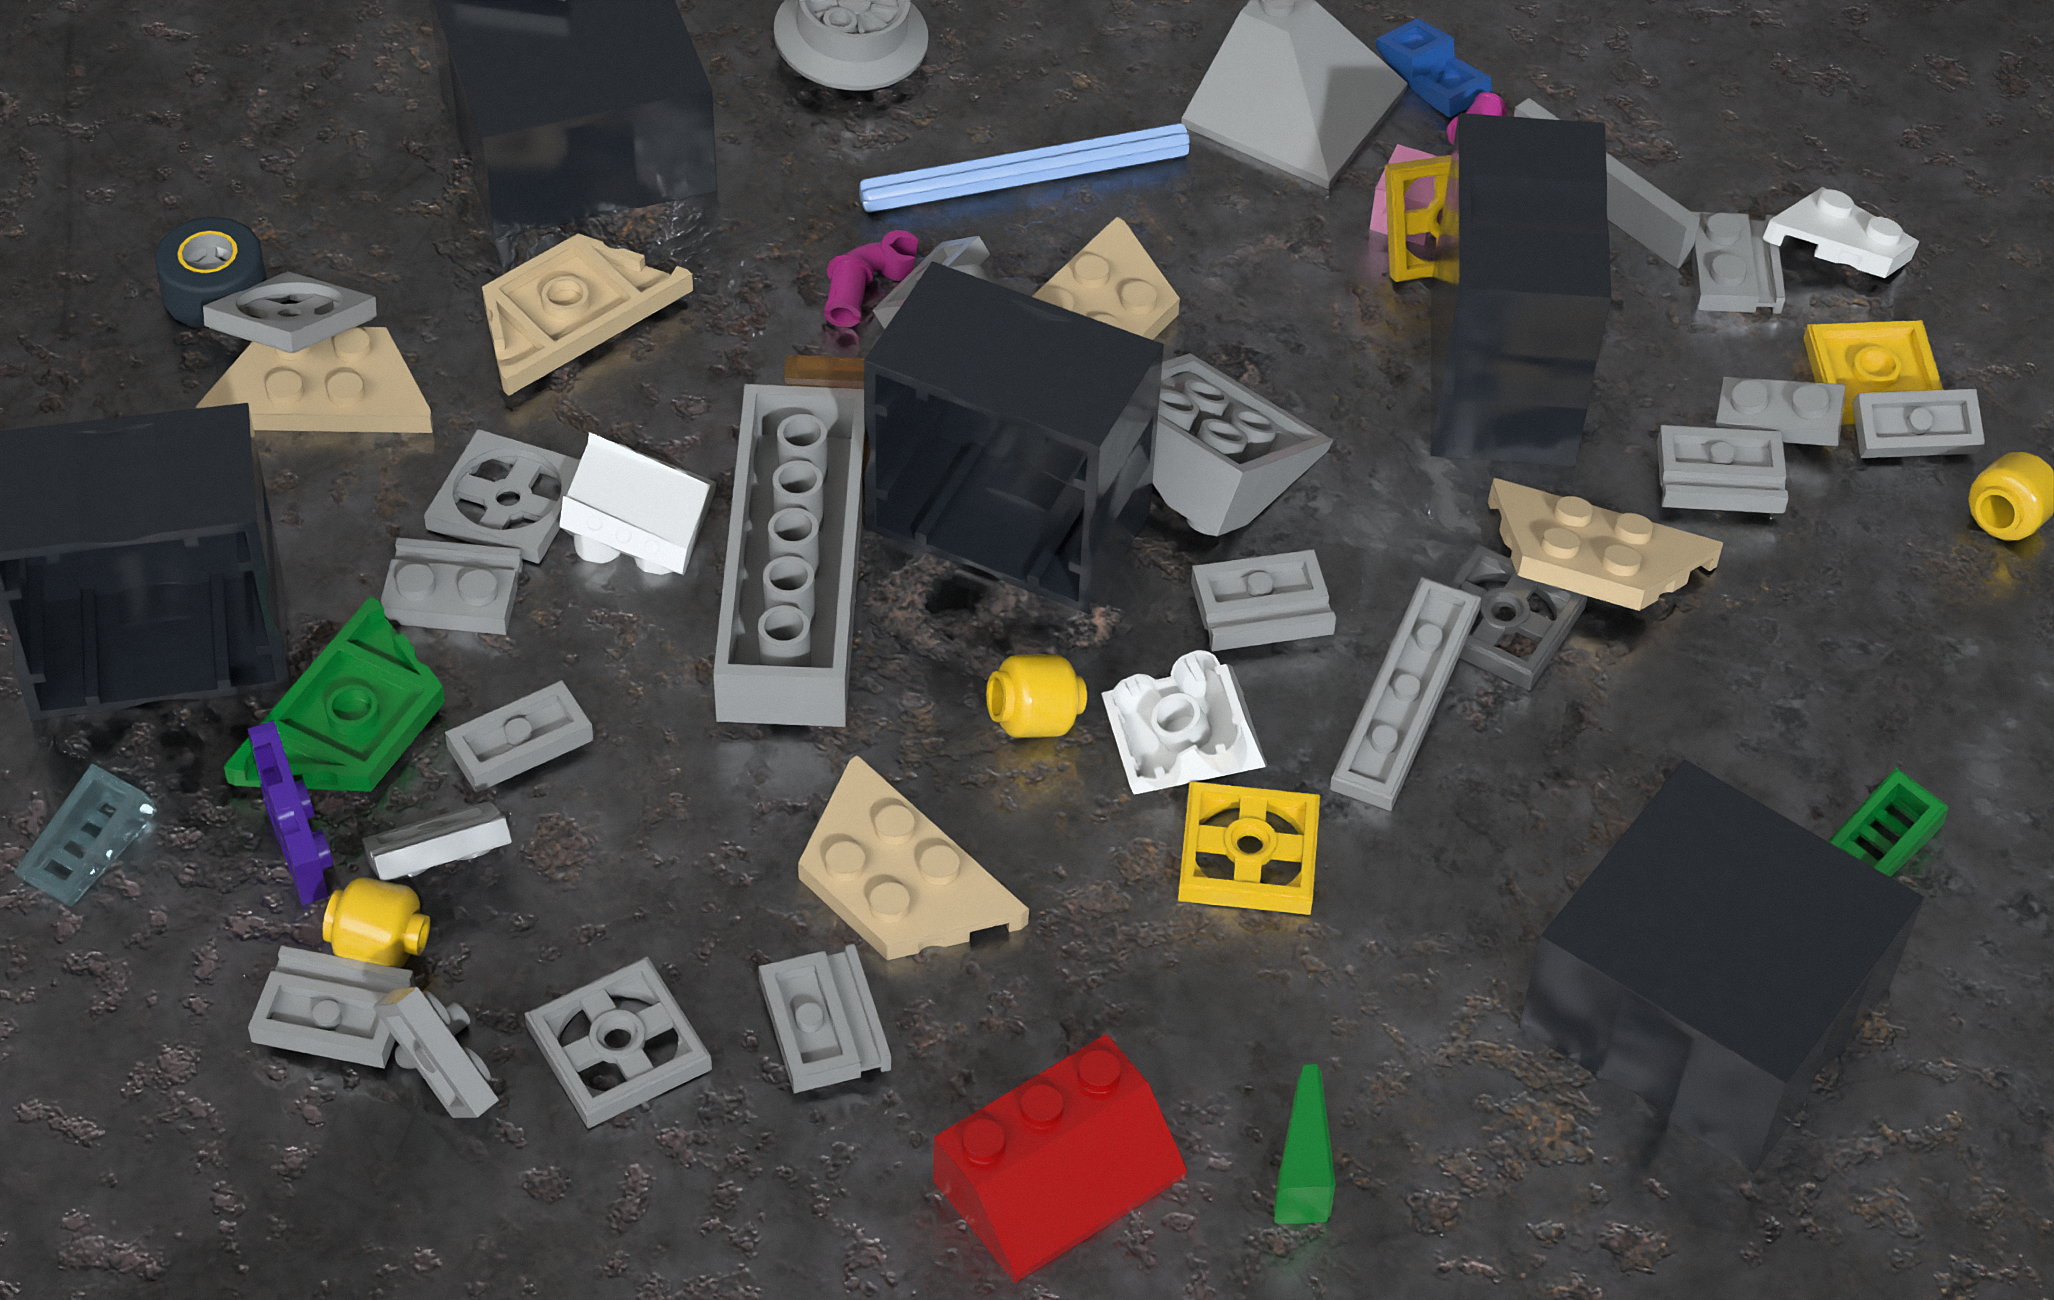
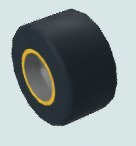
M205 217L183 223L173 228L160 241L154 255L165 308L176 320L195 328L210 329L204 324V305L236 292L247 290L267 280L259 238L248 226L229 218Z

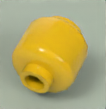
M2010 452L1993 461L1977 476L1970 487L1968 497L1970 512L1978 526L1990 536L2004 541L2021 540L2034 534L2054 514V470L2039 456L2028 452Z
M1018 654L1006 658L998 671L992 672L986 692L987 707L991 719L996 723H1000L1002 729L1011 737H1058L1065 735L1074 725L1077 714L1084 712L1087 702V690L1083 678L1076 676L1071 663L1059 654Z
M359 877L351 881L345 890L338 888L332 894L324 916L323 940L332 944L335 956L382 966L402 968L410 954L418 956L422 954L429 935L430 917L420 914L419 897L413 889L386 881Z

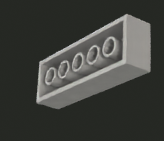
M745 384L713 673L716 722L846 727L868 448V433L864 423V389Z

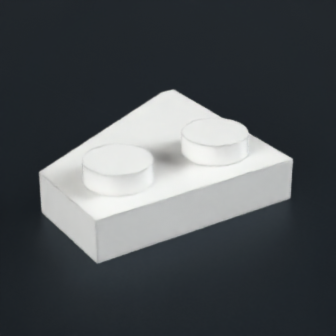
M1821 187L1770 219L1763 236L1765 241L1778 246L1781 245L1786 235L1816 243L1818 245L1815 249L1814 257L1834 263L1848 264L1860 271L1886 278L1911 261L1919 243L1917 239L1904 233L1896 222L1888 218L1876 217L1856 206L1848 195Z

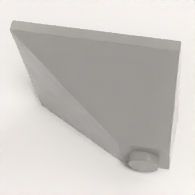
M1250 0L1238 14L1183 114L1181 124L1191 131L1329 190L1407 92L1408 83L1315 0Z
M1189 353L1162 362L1153 484L1166 504L1187 517V523L1198 532L1220 536L1248 525L1329 450L1333 439L1193 354Z

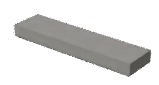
M1530 98L1515 107L1514 117L1560 120ZM1606 152L1608 220L1676 269L1680 268L1691 259L1700 218Z
M1424 577L1421 578L1333 773L1330 790L1392 811L1480 610V596Z

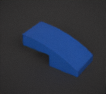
M1419 18L1376 38V49L1388 65L1423 100L1449 118L1470 108L1478 94L1483 92L1492 93V82L1489 75L1455 57L1454 37Z

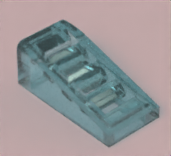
M91 764L14 873L18 878L72 907L138 836L157 811V808L145 792ZM105 803L117 809L111 818L98 811ZM87 822H90L101 828L102 831L97 838H94L80 829ZM70 840L88 850L82 859L63 850ZM52 859L73 871L66 881L44 870Z

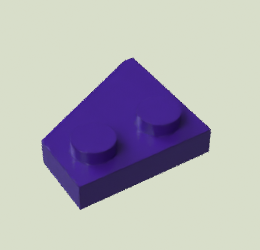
M274 720L247 728L264 804L302 905H306L327 898L328 893L323 871L334 868V864L323 830L311 832L307 819L314 818L315 816L303 779L294 781Z

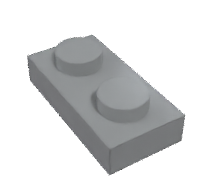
M1724 377L1716 428L1782 431V440L1786 443L1838 446L1845 405V385Z
M1976 389L1858 393L1852 402L1860 458L1978 454L1985 445Z
M561 680L445 732L448 750L477 793L593 741V730L591 722Z

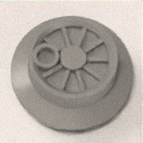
M785 0L776 13L773 27L776 47L783 59L795 71L816 83L843 90H872L903 80L914 72L923 61L929 39L926 22L920 11L910 0Z

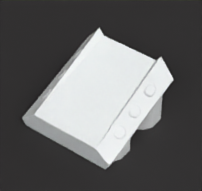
M589 432L588 444L567 496H563L560 528L574 536L575 550L585 561L605 563L612 561L622 553L633 557L637 566L644 572L658 575L675 572L684 575L713 499L716 482Z
M1196 650L1181 656L1173 665L1171 677L1155 680L1149 675L1136 674L1121 680L1114 690L1101 693L1129 785L1134 795L1187 784L1190 781L1196 782L1258 769L1268 765L1256 735L1243 691L1232 666L1228 664L1220 665L1215 655L1208 651Z

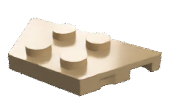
M1119 217L1111 221L1032 296L1152 340L1178 316L1180 302L1179 296L1126 222Z
M576 234L482 286L484 306L503 391L510 396L692 292V273L679 266L674 269L672 274L645 266V255L624 248H610L602 241Z
M353 327L296 353H289L252 341L196 406V408L249 403L254 430L433 432L431 409L386 327Z
M1498 478L1493 479L1488 498L1490 509H1499L1502 516L1499 531L1505 545L1512 550L1511 561L1518 576L1638 611L1658 601L1659 595L1666 592H1674L1686 585L1690 571L1702 566L1709 571L1716 568L1724 543L1653 523L1648 518L1639 514L1618 513L1593 506L1588 501L1579 497H1561Z
M858 755L849 761L798 862L799 879L877 952L886 960L917 954L929 946L948 947L969 942L970 932L1006 924L1008 931L1013 932L1021 930L1028 925L1029 908Z

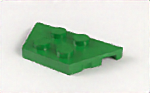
M369 596L260 724L274 720L294 781L303 779L307 789L372 792L445 703L444 689L428 665H424L417 660L416 650L404 633L398 635L386 619L384 607L379 600ZM250 737L247 738L224 765L227 782L234 786L261 787Z

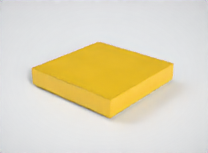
M1922 320L1807 324L1803 340L1815 383L1845 385L1842 425L1855 424L1852 402L1858 393L1944 390Z

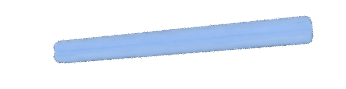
M1175 123L876 176L860 181L859 195L864 210L872 213L1186 156L1189 153V135L1183 124Z

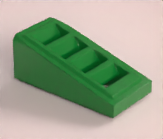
M1896 767L1828 839V842L1891 877L1945 824L1949 807ZM1893 806L1912 820L1914 824L1909 829L1889 814L1887 810ZM1877 821L1897 836L1899 841L1894 845L1873 829L1871 825ZM1861 836L1885 856L1878 861L1857 845L1854 840Z
M1317 1064L1303 1065L1302 1073L1298 1077L1276 1186L1273 1212L1275 1214L1274 1222L1277 1224L1327 1222L1328 1217H1331L1336 1184L1321 1069H1318Z

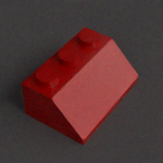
M1107 1033L934 1136L933 1182L1014 1283H1017L1179 1182L1187 1174V1168L1149 1082Z

